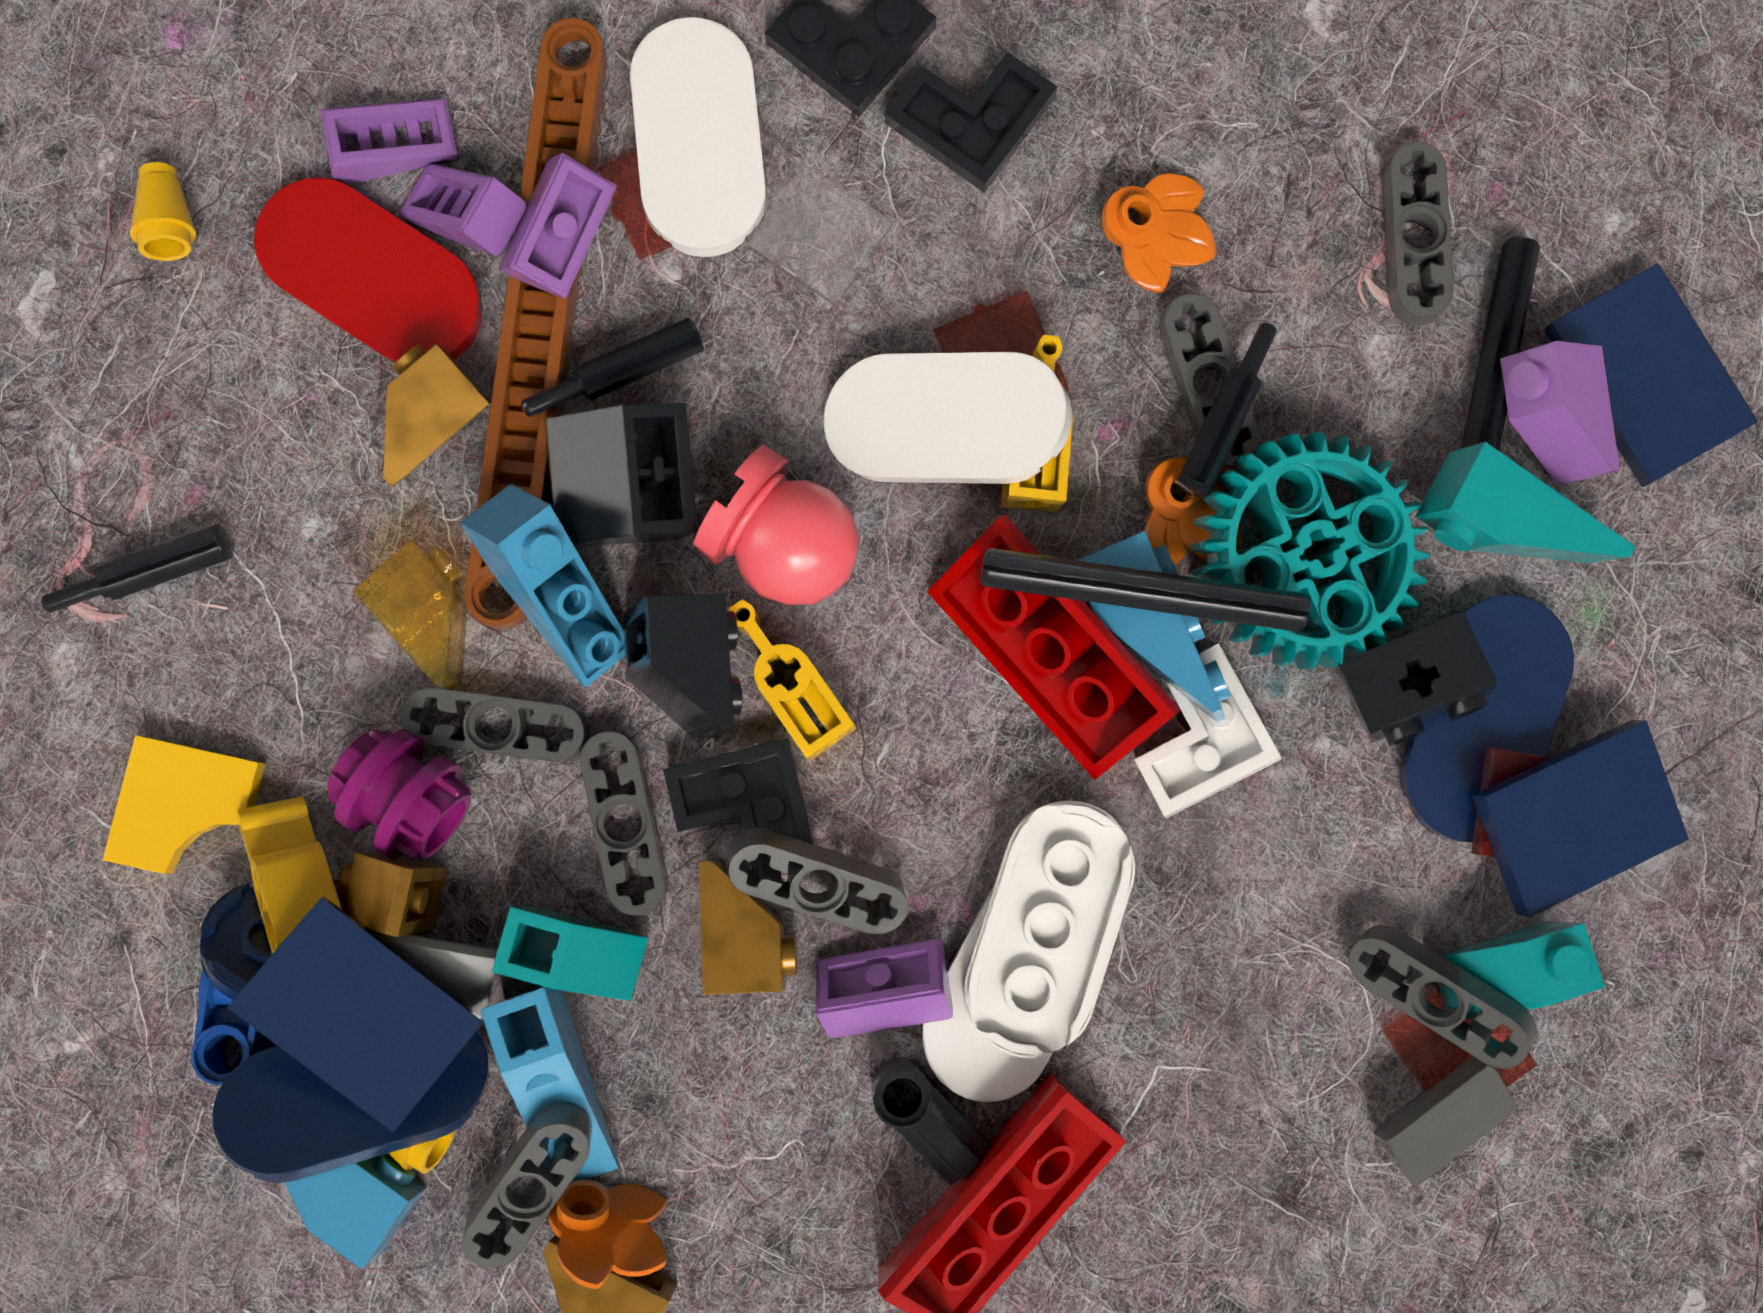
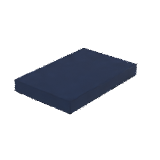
M1659 263L1544 328L1552 342L1562 341L1602 346L1616 446L1642 487L1653 483L1758 423L1757 418Z
M1630 720L1473 794L1516 915L1530 918L1689 840L1647 720Z
M322 896L227 1007L392 1132L398 1128L483 1023V1019L325 896Z

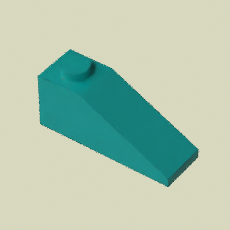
M1487 442L1448 453L1415 517L1435 530L1433 534L1438 541L1459 551H1477L1590 564L1630 558L1636 547Z

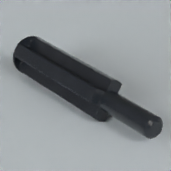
M687 317L682 321L574 367L573 373L575 377L523 399L521 407L526 416L533 417L581 395L585 399L588 398L592 401L703 352L704 347L700 333L693 321Z
M1265 322L1259 325L1240 367L1231 368L1229 374H1227L1179 476L1175 479L1177 487L1185 493L1198 498H1206L1211 494L1214 484L1261 387L1262 382L1257 377V374L1277 333V329L1273 324Z
M215 524L94 568V578L43 595L41 605L45 611L52 613L100 595L105 599L110 597L113 601L233 558L232 545L225 530L219 524Z

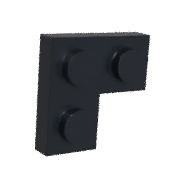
M792 0L765 31L767 45L856 116L860 117L936 29L937 17L916 0H872L850 25L820 0Z
M1008 52L972 100L923 66H920L885 113V124L985 193L1054 100L1058 86Z
M789 739L663 769L677 832L740 817L743 831L751 828H765L814 844ZM759 853L756 860L751 861L753 870H756L761 863H769L767 854Z

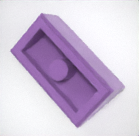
M563 153L550 158L545 165L498 270L563 299L566 298L617 185Z
M941 938L816 959V1015L827 1036L830 1038L844 1037L952 1018L953 1004Z

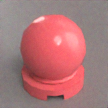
M762 445L734 473L745 482L736 492L728 506L725 507L718 501H714L699 527L693 545L704 554V558L713 564H720L728 556L734 555L740 576L759 596L787 606L816 604L836 593L849 580L856 563L860 536L851 511L833 490L810 480L786 481L784 474L787 469L788 459L774 452L766 445Z

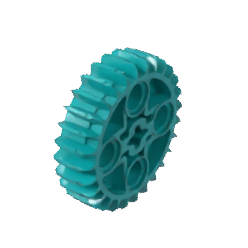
M1314 432L1301 439L1298 433L1289 434L1282 437L1278 444L1275 441L1269 440L1258 445L1255 448L1256 456L1248 452L1237 457L1234 460V464L1238 472L1227 470L1220 473L1217 478L1225 493L1213 491L1206 498H1202L1203 502L1216 513L1215 515L1196 518L1193 522L1195 526L1208 531L1209 537L1208 540L1192 544L1190 547L1193 552L1207 554L1208 564L1193 570L1192 575L1194 577H1210L1211 580L1247 585L1244 577L1245 567L1249 561H1252L1262 571L1263 582L1261 587L1305 593L1309 596L1310 616L1307 626L1302 628L1304 632L1237 623L1229 636V640L1234 643L1244 642L1253 636L1249 651L1250 655L1265 657L1272 651V664L1289 666L1295 660L1296 668L1306 670L1315 669L1319 663L1324 668L1339 667L1338 663L1342 665L1343 658L1347 660L1366 652L1368 647L1375 648L1387 643L1383 630L1395 631L1404 628L1405 624L1396 610L1414 609L1419 606V603L1407 593V589L1409 586L1423 585L1428 581L1426 577L1413 572L1414 562L1429 559L1432 554L1415 549L1414 538L1427 533L1429 528L1427 526L1412 525L1409 515L1419 509L1422 503L1418 501L1403 503L1399 496L1409 484V480L1402 479L1389 483L1385 479L1392 461L1384 460L1369 466L1371 446L1364 445L1349 452L1348 436H1339L1326 443L1323 432ZM1320 473L1330 475L1348 486L1356 494V500L1334 507ZM1279 478L1286 480L1293 489L1294 497L1290 508L1283 505L1277 497L1276 485ZM1248 504L1263 539L1236 551L1239 522ZM1362 512L1370 518L1373 525V534L1369 541L1362 536L1358 527L1359 516ZM1305 517L1307 523L1290 527L1288 521ZM1315 543L1320 544V547L1315 550L1316 553L1311 555L1308 560H1300V555L1304 554V549L1309 548ZM1380 555L1378 578L1371 594L1358 564ZM1330 577L1332 582L1315 585L1312 580ZM1332 595L1338 598L1343 609L1342 619L1337 626L1332 623L1327 613V604ZM1212 619V622L1216 624L1227 622Z

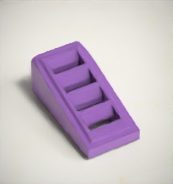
M446 98L320 109L333 180L344 184L357 183L423 168L429 164L436 165L457 160V151ZM431 121L435 143L423 144L419 123ZM406 126L410 146L398 147L394 128ZM382 132L385 148L372 149L370 134ZM357 137L359 151L347 152L345 139Z
M429 164L426 166L400 211V216L411 224L473 249L492 255H500L524 215L526 203L495 177Z

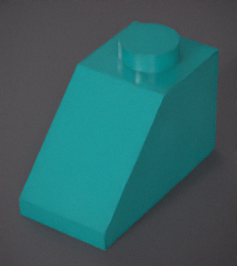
M1545 921L1440 954L1450 962L1519 1003L1527 1010L1547 1007L1606 988L1585 923ZM1437 982L1445 1008L1453 1009L1458 1007V997L1453 989L1444 983ZM1473 1004L1464 1020L1474 1019L1480 1008Z

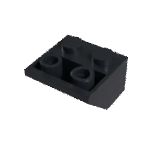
M686 403L618 405L548 418L544 421L552 509L574 546L678 541L697 532Z
M726 594L645 596L623 615L627 679L693 738L708 737L735 727L734 716H739L742 710V688L739 678L737 676L731 677L729 651H734L737 647L738 626L735 613L727 611Z

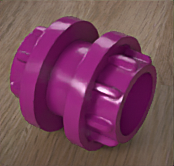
M373 729L362 734L339 758L327 782L328 800L336 805L335 819L337 822L352 832L360 831L373 823L377 826L373 841L374 848L389 859H397L403 855L410 859L418 857L427 859L435 854L457 830L466 816L471 803V789L461 782L463 773L461 766L446 756L438 757L428 764L423 763L421 760L425 749L424 741L409 729H400L394 733L389 730L381 732L378 729Z

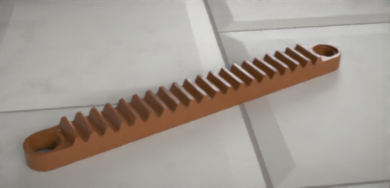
M576 17L564 18L553 23L545 32L541 42L520 198L525 201L526 207L550 158L563 153L594 171V160L598 156L597 137L601 134L600 114L604 112L603 92L607 69V53L597 29L588 21ZM579 40L591 47L589 58L578 67L564 66L558 61L560 49L570 41ZM580 266L569 293L564 299L513 277H508L476 510L510 484L549 504L550 481L544 421L548 418L563 416L562 405L560 404L533 417H528L521 407V402L525 398L565 381V374L569 371L568 351L572 347L573 342L571 329L576 320L574 306L579 297L578 278L582 275V266ZM471 543L465 586V603L471 615L479 622L498 630L512 629L522 624L527 619V616L516 603L509 611L503 614H493L487 610L484 604V593L486 588L497 579L489 570L474 544Z

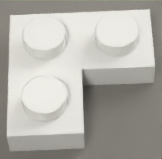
M1219 644L1203 651L1199 656L1203 665L1216 660L1231 694V697L1220 701L1225 719L1216 722L1167 683L1191 730L1134 759L1165 818L1281 760L1276 746Z

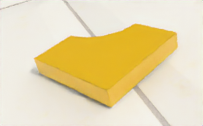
M135 735L102 860L162 874H173L184 850L201 834L223 825H238L237 810L255 806L266 763Z

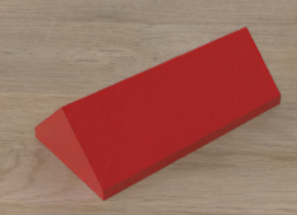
M1003 514L946 571L927 593L1091 777L1096 780L1173 718L1181 709L1084 601L991 588L981 584V563L987 549L995 548L1041 555L1011 520Z
M1050 1071L991 1138V1147L986 1151L981 1162L965 1178L958 1180L947 1188L882 1262L878 1269V1292L885 1301L906 1313H978L1127 1141Z

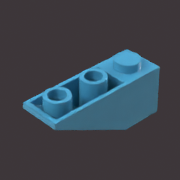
M510 484L460 522L491 573L585 688L625 656L624 631L550 504Z
M1145 531L1078 559V561L1178 575L1165 544L1153 549ZM1090 602L1094 614L1132 655L1213 720L1218 722L1225 719L1220 701L1231 697V694L1216 660L1206 665H1203L1194 642L1205 638V635L1197 617Z
M542 986L480 1009L500 1073L526 1127L530 1125L539 1111L549 1105L558 1103L577 1106L589 1116L592 1123L590 1153L588 1159L572 1181L587 1180L618 1169L620 1164L563 991ZM562 1133L556 1140L549 1138L546 1156L552 1160L553 1151L560 1141L564 1138L572 1139L571 1135Z
M388 1153L303 1179L284 1182L307 1230L360 1269L365 1268L382 1254L427 1188L414 1179L416 1175L414 1169L405 1171Z

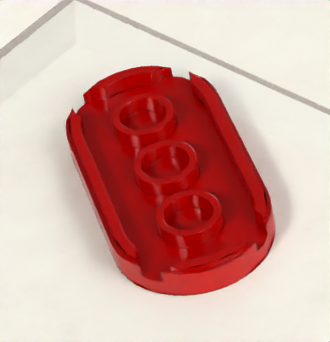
M307 178L283 187L263 207L255 226L254 247L258 262L268 278L289 296L388 361L395 363L418 343H421L427 351L434 345L439 344L455 360L473 343L482 323V305L480 303L478 285L466 265L453 253L355 189L329 178Z

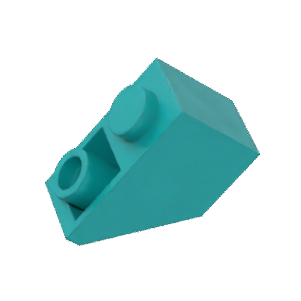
M530 904L511 906L491 972L555 990L631 1001L650 937Z

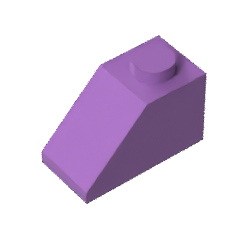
M1553 341L1500 359L1509 421L1556 484H1568L1620 471L1602 346Z

